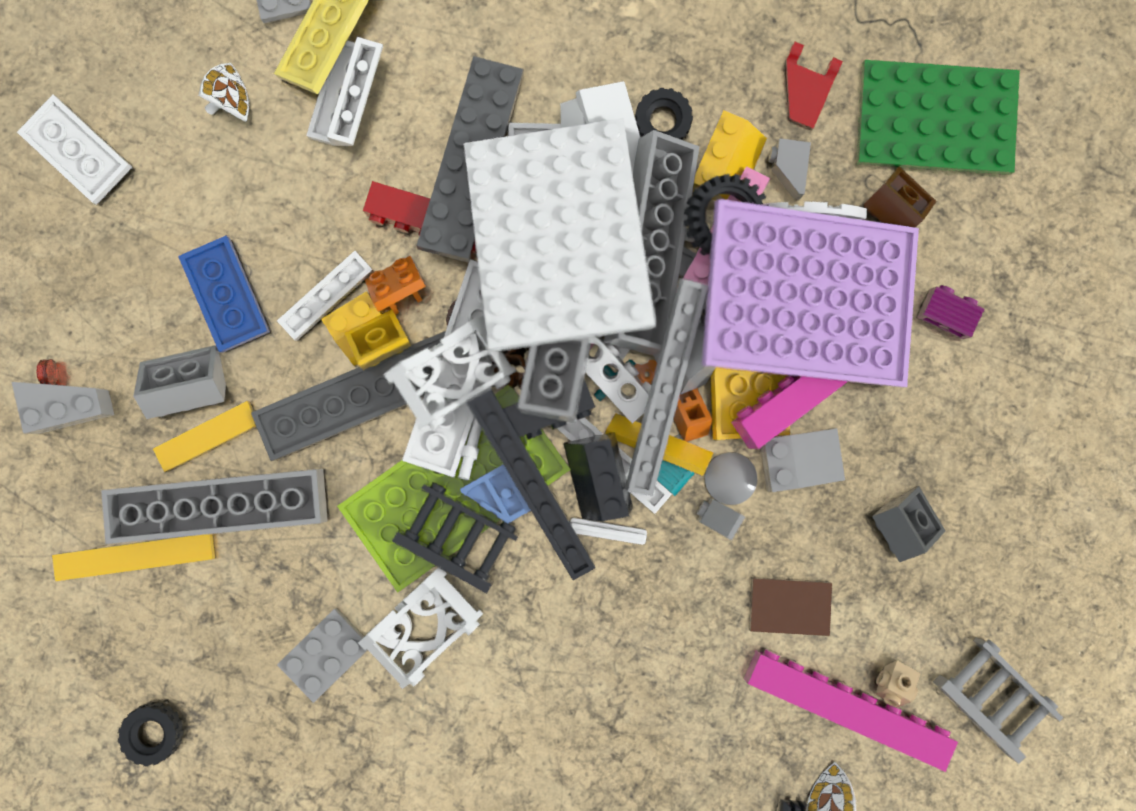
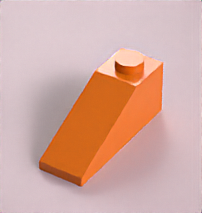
M698 389L680 394L673 419L682 439L688 442L709 435L712 417Z

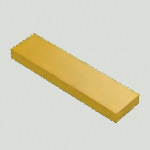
M246 401L153 448L163 471L169 472L255 428L256 424L251 415V412H254L250 402Z
M616 413L608 425L605 434L615 432L617 441L635 448L642 423L637 421L631 423L627 417ZM669 435L662 460L703 476L712 459L713 452Z

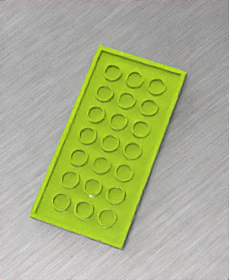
M509 385L495 394L502 408L519 403L520 397ZM482 429L477 445L479 449L477 460L473 461L469 480L458 478L463 457L460 458L454 477L401 460L337 506L397 593L435 567L434 564L392 542L397 531L402 530L405 532L406 529H410L429 495L428 492L421 489L424 484L431 485L432 482H435L447 489L445 494L496 522L501 520L497 515L488 511L460 491L461 488L503 465ZM541 429L542 435L529 440L526 435L520 438L546 483L550 485L571 469ZM468 433V436H467L465 445H467L469 433ZM438 499L419 533L421 536L419 538L420 541L426 544L434 541L453 506ZM461 512L442 547L444 549L442 553L450 556L459 550L476 519ZM485 525L482 532L487 530L489 526Z

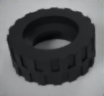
M664 87L658 90L653 89L649 94H645L641 102L638 103L635 113V121L640 137L655 130L680 140H685L693 121L692 107L689 105L688 99L684 98L679 91L676 92L672 88L664 89ZM668 107L673 110L676 115V123L672 129L659 131L653 127L650 118L656 108Z
M152 702L142 705L130 712L122 720V725L118 729L119 738H117L121 747L120 750L125 754V758L133 761V764H141L148 767L150 765H157L171 756L181 744V737L184 733V730H182L183 723L179 719L178 713L174 712L172 707L165 706L159 702L157 704ZM154 721L162 727L164 736L159 745L147 747L140 742L138 730L144 722Z

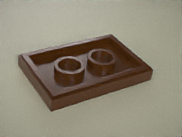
M752 577L749 630L751 632L830 636L832 583Z

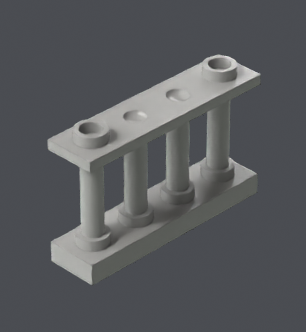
M976 637L973 642L982 650L955 678L951 677L948 680L939 675L933 683L1010 759L1020 764L1026 757L1019 750L1022 746L1020 742L1047 715L1059 722L1063 717L1056 711L1058 706L1049 697H1042L998 654L1001 650L989 639L984 641ZM991 658L1001 669L974 697L970 696L967 698L961 692L964 689L962 686ZM1010 677L1020 688L993 716L989 715L986 717L980 711L983 708L982 704ZM1029 696L1039 707L1012 735L1008 734L1005 736L1000 731L1002 728L1001 723Z

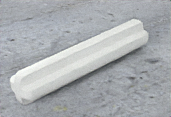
M574 517L570 520L572 527L579 535L644 545L646 542L647 531L645 529Z

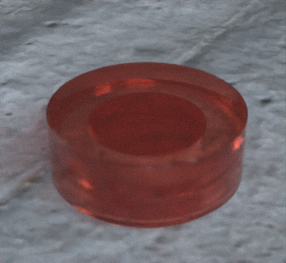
M42 359L38 362L36 374L40 384L55 385L57 383L58 367L53 359Z

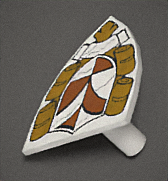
M231 63L220 64L211 68L203 77L198 95L209 101L205 106L206 112L213 115L219 108H222L246 122L249 100L241 77Z
M836 762L829 766L814 784L806 811H856L853 787L846 773Z

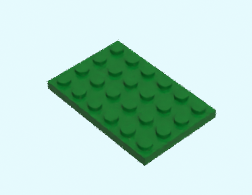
M864 60L861 75L856 164L1005 175L1013 174L1015 172L1020 70Z

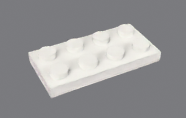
M52 95L17 131L22 138L96 205L132 168L129 163L55 95Z

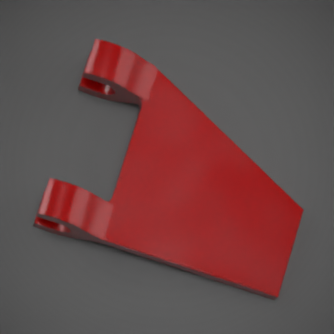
M794 42L786 59L789 120L814 129L843 61L833 57L825 75L819 74L797 64L804 45Z

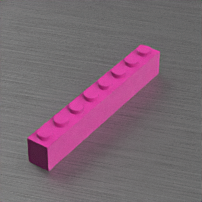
M765 649L764 653L758 650L755 651L744 677L747 684L946 772L958 744L950 736L951 731L939 725L931 728L925 725L926 720L914 714H911L910 718L901 714L902 710L898 707L888 704L884 707L877 704L878 699L867 693L862 692V695L859 696L852 692V687L838 681L837 685L828 682L829 677L820 672L813 671V674L803 671L804 666L795 661L789 660L787 664L779 660L780 655L768 649Z

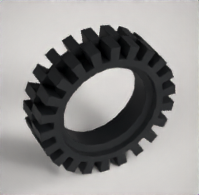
M730 174L713 177L692 192L693 196L687 200L686 204L689 207L684 209V215H688V219L684 220V227L689 226L690 231L686 232L687 237L693 236L695 241L691 244L694 248L699 246L701 248L699 253L702 255L709 254V259L711 258L712 233L707 226L706 209L711 199L719 194H728L736 197L742 203L763 205L762 200L766 199L764 193L757 194L756 191L760 188L757 184L749 185L751 180L748 178L740 180L741 175L737 174L731 177Z

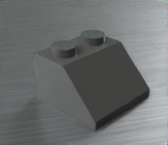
M919 486L884 505L872 516L876 527L884 535L891 552L895 554L899 562L927 553L946 532Z

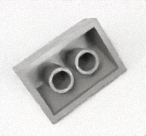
M214 345L140 362L133 397L146 419L163 417L176 412L189 411L194 408L224 402L226 383L217 346Z

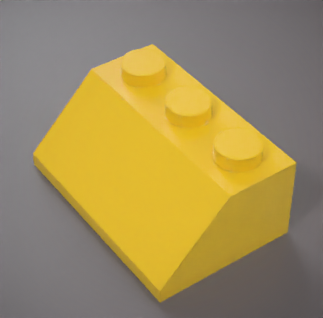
M723 110L696 171L692 191L713 177H720L723 174H730V177L734 174L742 175L746 166L754 170L767 138L748 120ZM719 194L714 196L712 200H728L730 195Z

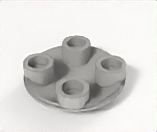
M729 452L715 457L708 465L704 475L706 488L710 495L718 502L727 505H736L746 501L754 493L757 486V472L753 463L739 453Z

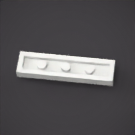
M354 251L281 316L277 322L295 341L299 340L374 272L373 269Z

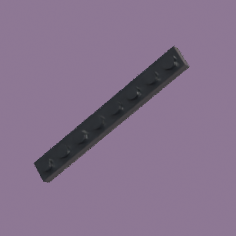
M491 387L466 400L467 405L571 579L574 581L595 569L594 562Z

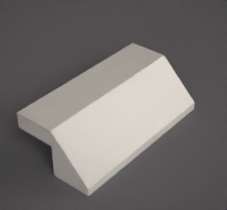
M357 37L355 43L351 41L345 43L319 92L306 135L309 139L333 146H353L383 44Z

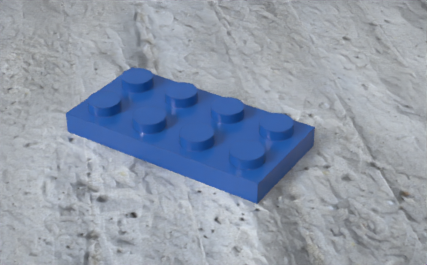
M227 235L178 256L219 352L223 353L270 332L230 237Z

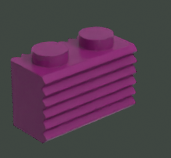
M940 285L939 287L931 288L917 318L945 330L960 339L971 338L985 309L977 306L979 302L971 297L964 296L960 298L954 295L955 291L950 287Z

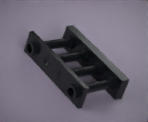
M432 482L431 485L424 484L421 489L428 492L429 495L410 529H406L405 532L402 530L397 531L392 542L487 594L494 582L489 579L491 576L489 572L508 538L516 541L519 537V534L515 533L517 528L505 521L499 524L445 494L447 489L435 482ZM440 499L453 507L434 541L426 544L419 540L421 537L419 533L436 502ZM461 512H464L476 520L458 553L451 558L442 553L444 550L442 547ZM487 525L498 531L499 534L480 568H476L474 571L466 566L467 561L465 560L484 526Z

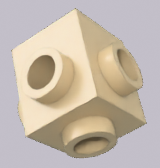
M896 660L886 665L884 670L878 675L876 680L878 688L875 694L893 707H900L911 703L918 694L916 686L921 673Z

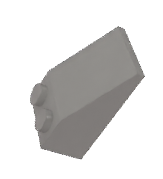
M837 428L774 437L760 448L766 490L768 492L799 489L845 480Z

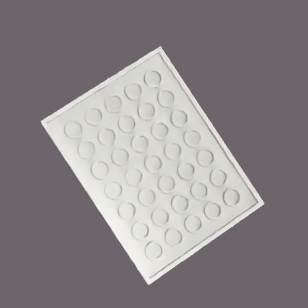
M623 118L464 143L490 352L655 327Z

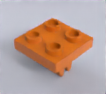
M411 255L396 260L391 266L384 270L375 271L369 278L365 279L372 302L378 312L389 306L395 315L400 313L395 303L413 294L418 303L423 301L418 290L426 286Z

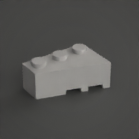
M12 382L23 434H41L114 415L109 390Z

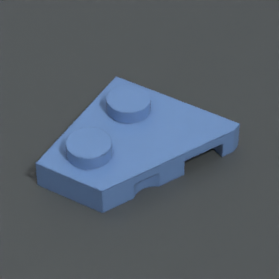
M504 465L460 489L464 495H467L506 523H510L531 511Z

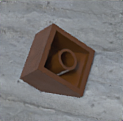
M899 166L863 205L872 217L878 218L882 223L916 228L926 218L937 201Z

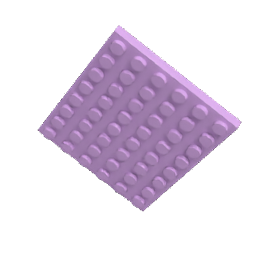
M718 199L715 201L702 366L901 388L907 387L919 228Z

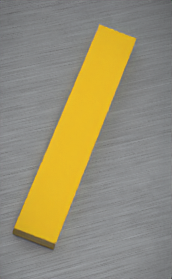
M205 534L52 555L55 581L211 560L215 559L213 535Z

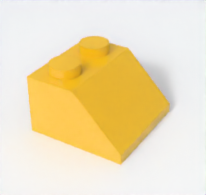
M366 291L321 320L336 344L355 367L358 363L344 333L382 315L383 312L377 311L370 293Z
M393 310L344 333L358 365L363 370L375 366L381 361L411 347Z

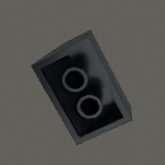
M615 432L564 442L563 445L568 465L571 469L570 473L582 519L603 522L629 517L633 510L630 492L625 489L627 480Z

